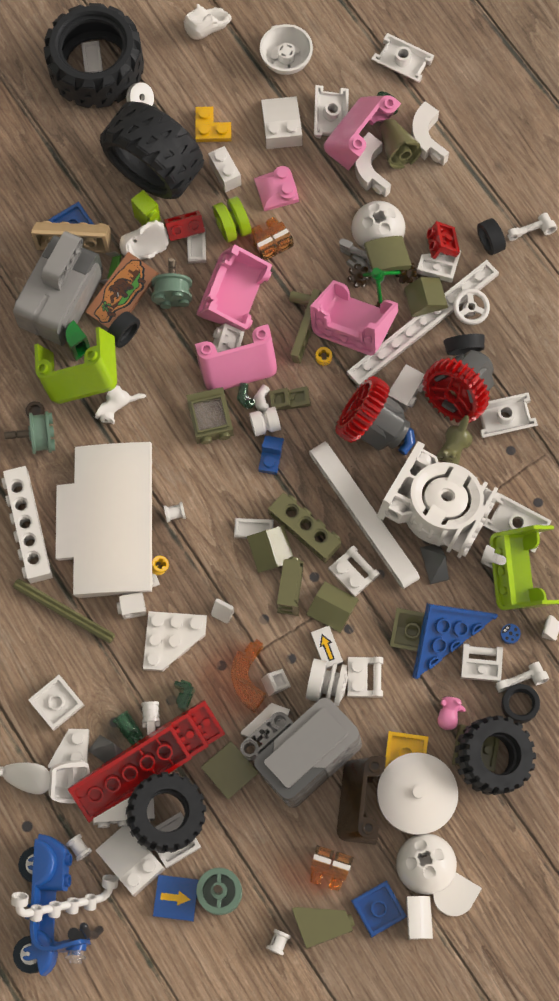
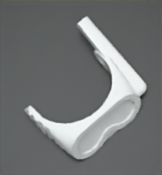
M486 545L481 563L492 568V563L504 565L506 558L494 553L495 549Z

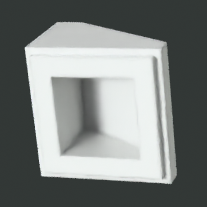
M216 599L211 615L224 623H229L234 614V607L220 599Z
M549 615L545 621L542 638L556 641L559 632V621L552 615Z
M283 669L268 673L261 678L268 696L291 687Z

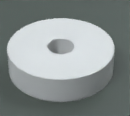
M134 83L127 90L126 100L127 102H142L152 106L154 94L151 87L146 83Z

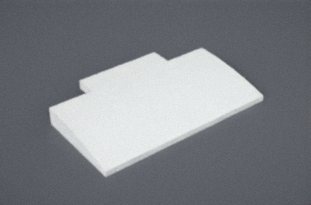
M151 442L112 443L75 447L74 483L57 485L56 560L74 559L73 595L78 598L152 592Z

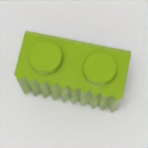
M142 190L131 199L134 218L139 220L141 225L155 220L160 222L159 206L145 190Z

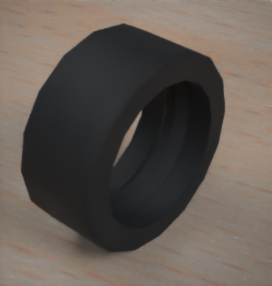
M490 218L477 225L479 239L489 255L505 250L506 241L504 234L495 219Z
M126 311L113 321L107 332L115 336L116 347L121 348L129 343L139 329L140 320Z
M525 684L511 686L502 697L501 708L503 714L514 719V723L519 722L522 724L529 722L540 709L539 695L532 687ZM522 692L531 698L532 708L530 712L525 715H517L512 712L509 707V699L513 694Z

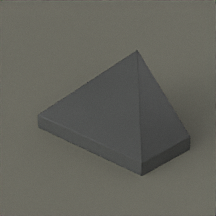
M432 544L420 547L430 585L449 580L446 556L441 546Z
M99 735L88 750L104 763L123 752L116 744Z

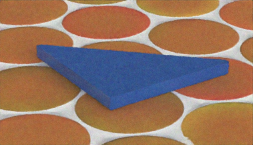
M427 603L413 678H420V675L425 671L433 668L442 661V658L455 651L464 644V641L482 630L491 620H495L498 614Z

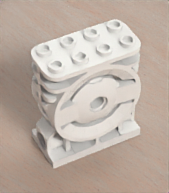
M418 441L383 499L377 517L382 520L387 517L398 524L406 522L411 531L423 541L439 547L440 545L448 546L447 552L450 553L453 549L459 552L458 558H461V556L466 557L500 495L497 492L498 488L495 487L491 491L486 488L488 485L486 481L483 485H480L477 480L478 478L460 465L438 462L437 456L424 450L425 444ZM429 484L424 492V497L422 500V489L424 485ZM467 503H469L470 508L467 511V513L464 514L462 517L458 518L463 514V512L466 509ZM425 508L428 510L426 516L423 514ZM443 520H448L446 525L442 524Z

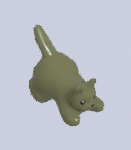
M468 415L463 417L459 426L453 425L447 429L445 433L446 442L436 455L438 460L443 459L444 462L459 464L462 450L468 448L473 440L472 434L466 429L469 423Z

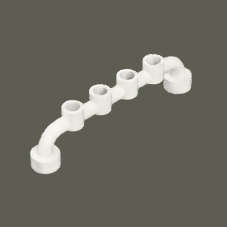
M111 874L104 875L102 877V887L105 890L101 894H86L83 898L70 897L67 901H51L49 905L44 906L35 904L29 909H24L28 905L29 895L24 892H15L12 894L11 905L15 907L19 916L30 917L29 919L33 922H40L43 914L47 913L51 918H58L62 910H66L68 914H77L81 906H84L86 910L93 911L96 909L97 903L108 899L113 889L118 887L119 878Z

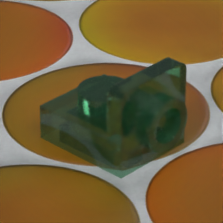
M185 680L175 681V688L184 691L179 693L176 704H178L180 711L185 712L188 710L195 690L194 687H191L192 684Z

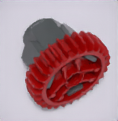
M470 350L465 354H459L451 360L447 357L446 359L436 361L426 371L423 377L424 381L422 382L424 385L423 391L426 392L425 397H429L428 403H432L433 408L439 410L438 413H443L444 418L448 416L450 421L455 419L456 423H459L465 415L469 416V423L475 421L485 412L489 405V391L494 386L492 377L494 371L493 364L485 354Z
M372 376L365 380L352 397L348 399V403L341 411L339 420L336 422L335 431L345 441L352 443L357 439H362L379 451L387 446L391 449L397 447L406 436L410 428V422L405 419L404 409L388 397L390 392L388 384L380 378Z

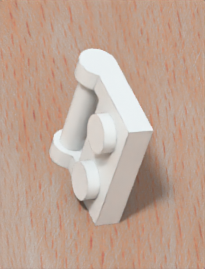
M352 546L328 570L352 596L356 597L380 573L365 561L357 552L358 549L355 546ZM351 557L369 575L367 578H364L348 561Z
M463 644L461 679L501 681L503 647L485 648ZM469 654L496 656V661L471 659Z
M348 657L347 697H383V691L381 690V665L383 664V657ZM368 665H373V690H367Z

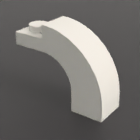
M425 101L415 113L411 136L420 143L422 150L420 156L424 160L430 155L433 161L444 165L448 161L449 152L436 143L429 135L430 128L438 121L439 111Z
M368 132L363 138L366 142V148L355 162L356 177L366 191L373 187L376 193L386 197L390 193L391 184L375 172L372 167L373 160L382 152L383 143Z

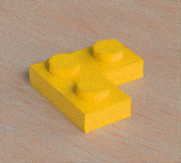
M213 106L196 107V142H232L231 122H214Z

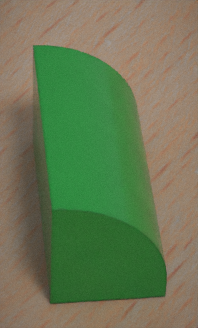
M73 320L66 329V339L71 354L77 361L84 356L90 345L87 336Z

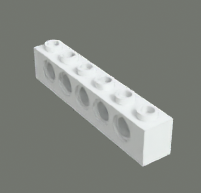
M26 466L3 471L4 478H1L3 488L8 491V495L5 498L8 507L12 509V513L9 514L12 525L15 524L16 531L13 532L16 543L19 542L21 548L17 551L20 561L23 560L25 566L22 567L24 579L27 578L30 584L51 579L53 576L29 472ZM16 487H22L20 492H13ZM26 504L24 510H17L19 505ZM24 522H31L28 528H22ZM28 540H35L32 546H26ZM32 558H39L36 564H30Z

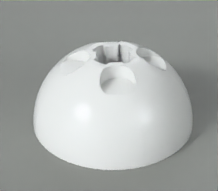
M283 24L275 26L264 34L260 42L262 60L270 70L278 74L291 75L301 71L308 64L312 56L313 44L310 36L305 30L295 25Z
M372 201L363 205L356 212L351 226L353 238L363 249H365V242L389 236H402L404 238L406 228L401 212L394 205L385 201Z
M434 834L415 835L409 838L399 849L396 859V869L402 883L411 891L424 895L435 894L444 890L452 882L457 868L456 856L452 847L443 838Z

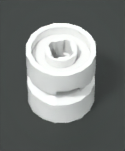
M275 406L264 409L263 413L260 411L249 413L255 437L266 434L267 430L270 432L281 430Z

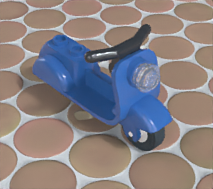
M39 834L38 839H35L34 847L28 848L20 856L18 863L19 872L25 880L32 883L31 898L29 896L28 905L24 909H29L35 904L41 906L49 905V902L56 901V891H68V887L71 885L69 866L72 865V854L64 844L51 836ZM48 913L43 914L40 922L30 920V936L23 937L15 945L13 951L14 963L22 972L29 974L39 972L41 976H47L53 970L57 962L58 953L67 952L65 959H69L70 964H81L82 960H86L84 951H86L87 946L91 945L90 940L97 939L103 933V927L97 926L92 931L88 924L83 922L80 924V929H69V939L56 942L54 938L55 918L49 917Z

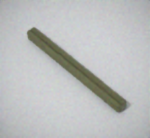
M21 579L15 581L13 587L19 592L107 643H111L114 640L115 634Z

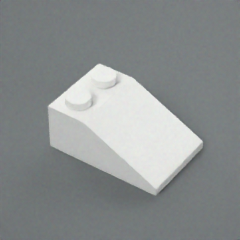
M297 96L261 100L266 148L302 146V130Z
M124 826L95 851L135 897L157 878L165 868L150 850H147L146 846H141L137 843L136 837H132L130 833V827Z

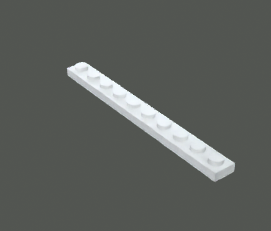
M488 260L484 261L444 293L448 308L414 317L385 340L374 355L365 356L347 371V375L360 387L365 380L374 376L454 311L453 302L458 293L465 289H477L480 291L495 279L499 272ZM467 295L461 298L459 307L467 301Z

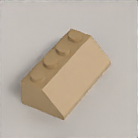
M50 221L36 222L31 232L37 250H45L53 236L61 237L63 232L67 231L83 238L82 247L95 253L110 252V225L103 223L93 225L84 222L72 224L69 222L52 223Z

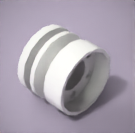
M314 658L306 699L317 702L322 694H326V698L331 699V696H335L334 704L339 706L345 694L348 679L347 665L342 664L341 671L338 673L336 672L337 663H334L331 671H328L327 661Z

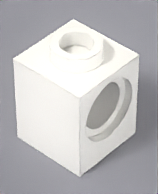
M142 592L119 596L120 602L117 603L118 614H122L123 619L147 615Z

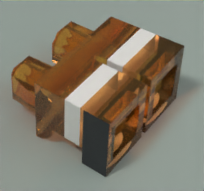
M275 217L266 221L268 229L264 231L260 225L251 228L253 244L264 261L278 255V252L280 254L294 246L292 235L283 222H278Z
M317 845L310 869L312 871L310 882L321 886L323 876L331 877L328 888L339 892L343 882H346L354 857L336 851L332 867L329 869L334 850Z

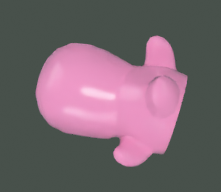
M455 697L442 698L441 705L443 708L440 709L437 720L439 727L444 730H453L457 727L458 711H466L461 705L460 699Z

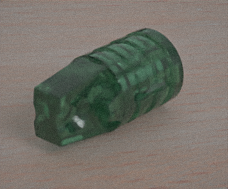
M128 711L123 712L113 720L124 738L131 745L144 738L139 726L132 719Z

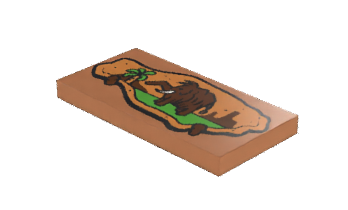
M128 252L86 310V313L109 329L113 321L120 314L126 311L130 313L133 311L150 287L152 279L159 273Z

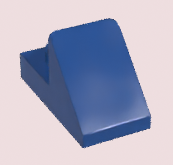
M265 435L262 444L259 472L277 475L284 438Z

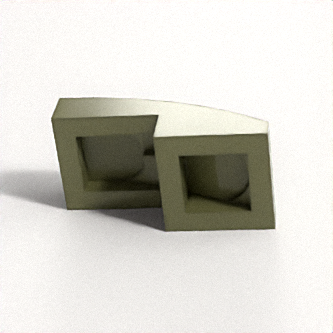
M307 386L291 390L282 388L269 391L271 407L275 406L276 410L311 406L310 393Z

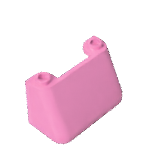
M388 95L361 97L325 141V152L349 171L366 148L365 140L359 135L360 131L368 122L373 125L375 122H383L389 119L401 103Z
M235 244L223 251L215 265L197 310V316L221 325L226 323L242 331L248 330L253 322L249 311L260 284L264 281L267 282L271 276L272 264Z
M333 280L310 305L312 330L321 338L372 356L379 350L398 313V303L384 300L380 304V308L351 298L347 285Z
M268 324L255 328L252 333L254 343L217 353L215 345L211 342L206 341L195 344L198 364L207 390L221 387L225 390L275 375L277 363Z

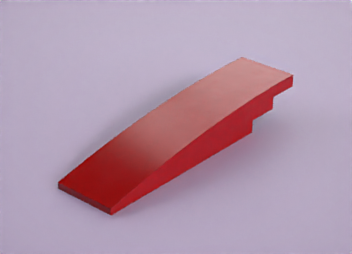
M204 699L70 786L68 791L90 823L93 821V818L129 798L134 789L144 779L153 774L172 772L191 760L194 755L209 747L210 743L225 735V732Z

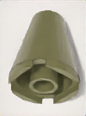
M386 119L382 122L380 133L390 166L395 169L405 168V164H413L422 153L420 143L394 119Z

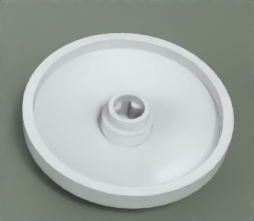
M425 753L405 754L393 760L381 774L377 786L378 805L384 818L399 831L412 835L429 834L440 829L452 817L458 802L457 782L451 770L438 758Z

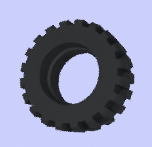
M489 716L472 722L471 725L463 730L464 734L459 735L457 741L460 744L455 746L454 751L458 753V757L455 758V764L459 763L460 769L457 770L459 775L465 776L463 781L467 785L472 784L473 790L482 791V794L486 795L504 794L522 787L524 781L529 780L531 777L529 771H534L535 764L532 761L536 759V753L532 751V747H535L534 742H530L528 738L530 734L527 730H522V724L519 722L513 723L514 719L509 717ZM494 736L500 739L508 750L509 763L502 774L490 772L482 761L481 748L483 742L488 737Z
M161 772L157 775L153 774L140 782L129 797L128 806L126 807V823L131 829L132 837L135 836L138 840L137 843L141 846H146L147 850L172 853L183 849L195 840L197 835L200 834L206 819L204 816L206 805H203V794H199L197 791L198 786L195 783L192 785L189 782L190 779L186 776L180 777L179 773L175 772L172 774H168V772ZM159 794L173 795L183 805L185 812L184 820L173 831H160L148 820V804L152 798Z

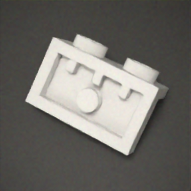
M226 323L217 327L213 334V338H215L213 344L216 347L217 353L240 347L244 331Z

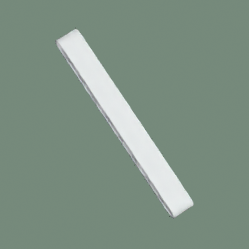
M324 441L310 450L309 454L401 588L405 589L419 580L418 572L382 520L377 517V513L329 444Z

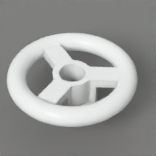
M465 289L455 297L453 310L455 316L462 323L476 325L487 318L490 304L483 292L477 289ZM473 294L482 299L484 309L478 307L474 302ZM467 295V302L462 306V310L459 311V302L462 297ZM468 305L473 306V310H470ZM476 312L481 314L479 318L472 320L464 317L474 316Z

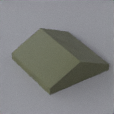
M420 277L404 288L412 318L448 308L440 278Z
M284 525L247 536L258 573L283 566L284 558L294 557Z
M325 581L316 594L306 615L341 633L359 599Z
M396 608L390 646L418 651L425 613Z

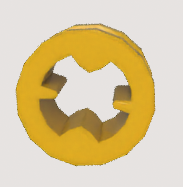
M320 347L316 351L315 358L319 365L326 366L330 364L332 352L329 348ZM322 353H326V356L329 357H326V360H322L321 356Z
M156 556L152 560V573L155 575L164 574L169 567V562L163 556ZM157 562H160L161 565H163L161 569L157 568Z

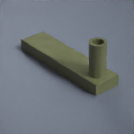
M313 289L311 295L291 291L290 302L307 305L290 354L294 363L301 364L312 332L310 305L320 296L321 290Z

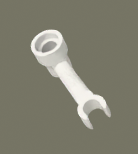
M543 213L538 217L539 221L521 228L509 229L507 236L510 241H514L523 234L539 228L542 229L544 235H550L557 230V226L551 220L548 213Z
M538 661L528 666L529 671L510 679L499 681L495 687L498 693L530 678L536 686L547 682L550 678L547 672L543 671Z

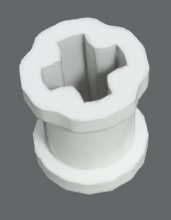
M179 502V505L170 507L163 506L167 523L177 518L186 519L182 502Z
M81 834L76 835L66 843V846L70 847L76 855L75 859L77 861L82 860L92 852L91 848H88L82 841Z
M274 929V936L266 949L283 956V949L291 936Z

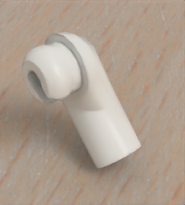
M264 384L254 396L255 407L261 412L269 408L265 396L270 389Z

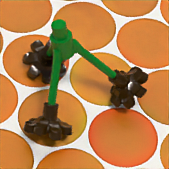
M357 263L354 265V268L349 269L348 272L352 276H349L347 280L348 282L354 281L353 286L358 288L360 285L361 287L366 286V280L372 277L373 281L376 282L378 302L375 306L380 308V304L383 302L380 282L383 281L385 275H395L399 277V283L404 284L407 282L411 284L413 282L412 277H416L417 272L413 271L415 268L414 263H411L412 266L409 270L382 271L379 268H374L369 273H367L368 268L366 266L361 268V265Z

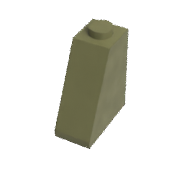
M292 908L306 949L353 931L352 926H355L352 915H347L346 910Z

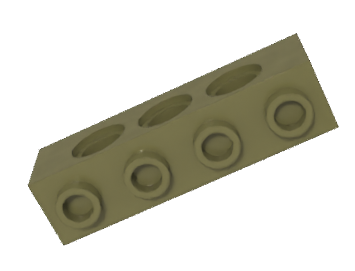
M283 492L268 508V514L280 525H284L288 532L324 563L341 547L340 537L333 531L330 533L321 520H315L311 516L312 513L306 507L301 508L292 495L289 494L287 496ZM289 511L296 512L295 517H288L286 514ZM303 523H308L311 527L308 530H304L300 526ZM321 535L325 538V540L323 542H317L315 540V537Z

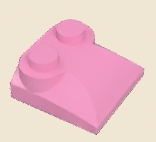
M280 166L274 172L254 178L264 211L299 202L296 185L291 170L288 167Z

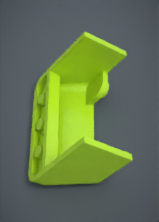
M96 327L97 345L86 350L84 363L56 371L54 368V353L39 344H34L36 375L50 400L57 404H62L113 390L117 385L115 336L100 327Z
M531 525L497 532L491 536L490 546L495 549L494 553L506 558L504 565L492 563L496 603L501 610L537 608L559 604V600H547L546 593L542 588H533L529 550L535 549L539 545V532L554 530V526Z

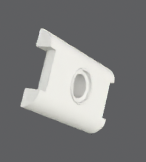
M387 33L383 40V43L386 45L380 55L375 53L371 60L420 83L422 80L421 73L426 65H431L434 55Z
M315 85L314 136L320 139L322 135L330 136L347 115L349 89L341 88L339 93L323 91V86Z
M529 393L488 401L489 405L485 412L479 416L483 427L480 431L481 437L486 438L538 426L536 418L530 417L527 404L531 401ZM507 412L509 413L510 417L505 418L501 415V413Z
M500 494L496 501L499 505L491 520L486 519L483 526L497 533L517 529L512 524L515 518L522 521V527L550 525L551 520Z

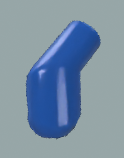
M411 427L404 437L405 442L398 449L403 455H406L416 443L414 430Z

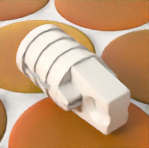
M158 701L141 703L143 712L142 727L147 728V735L155 731L156 727H160Z

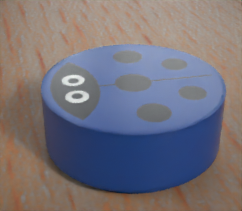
M514 624L505 625L500 633L502 641L506 644H515L521 635L520 629Z

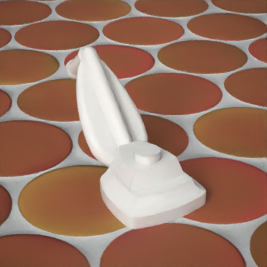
M85 761L63 762L53 766L50 771L43 765L29 762L13 763L4 767L0 766V776H3L14 787L37 795L48 791L49 797L60 803H76L68 788L90 774L89 765Z

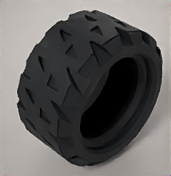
M89 3V6L78 5L70 8L69 13H62L53 21V29H48L44 39V55L47 68L55 89L58 88L59 94L67 101L75 100L76 105L90 108L92 105H96V108L109 107L114 101L119 103L124 100L128 88L132 84L140 82L141 74L144 70V59L139 32L130 17L125 16L121 10L112 6L107 8L101 3ZM89 40H106L114 43L122 50L119 59L111 67L101 72H81L67 63L70 53L78 45Z
M134 101L125 103L100 135L103 152L112 165L135 185L159 198H179L204 164L201 149L189 132L169 115L146 103Z

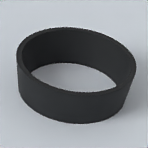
M464 334L444 340L446 352L448 355L465 354L470 350L480 352L484 350L485 335Z

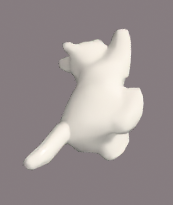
M116 385L113 390L108 391L106 395L107 401L100 405L95 418H100L102 423L114 424V414L117 410L130 402L145 398L146 395L138 393L130 396L120 386Z

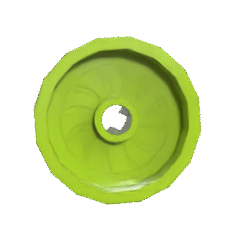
M237 196L227 200V207L222 202L212 206L217 226L227 243L237 239V232L242 237L252 233L246 211Z

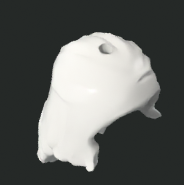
M197 4V8L189 12L183 22L187 34L194 40H200L211 33L225 28L232 18L222 8L214 7L206 10Z
M157 220L151 221L139 229L121 236L119 248L124 257L130 252L140 260L152 259L155 254L166 250V246L169 244V235L162 222Z

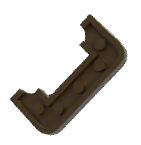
M371 756L354 759L344 765L337 822V835L341 840L376 845L379 831L378 824L372 818L363 817L367 783H372L374 777H378L384 772L386 757Z

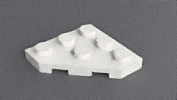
M148 611L143 670L163 672L195 643L203 639L206 635L207 615Z

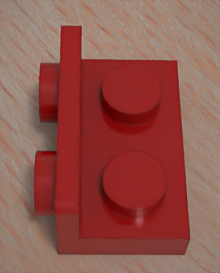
M199 210L163 219L170 241L205 232Z
M436 221L427 231L431 258L436 259L440 252L457 257L460 250L455 227Z

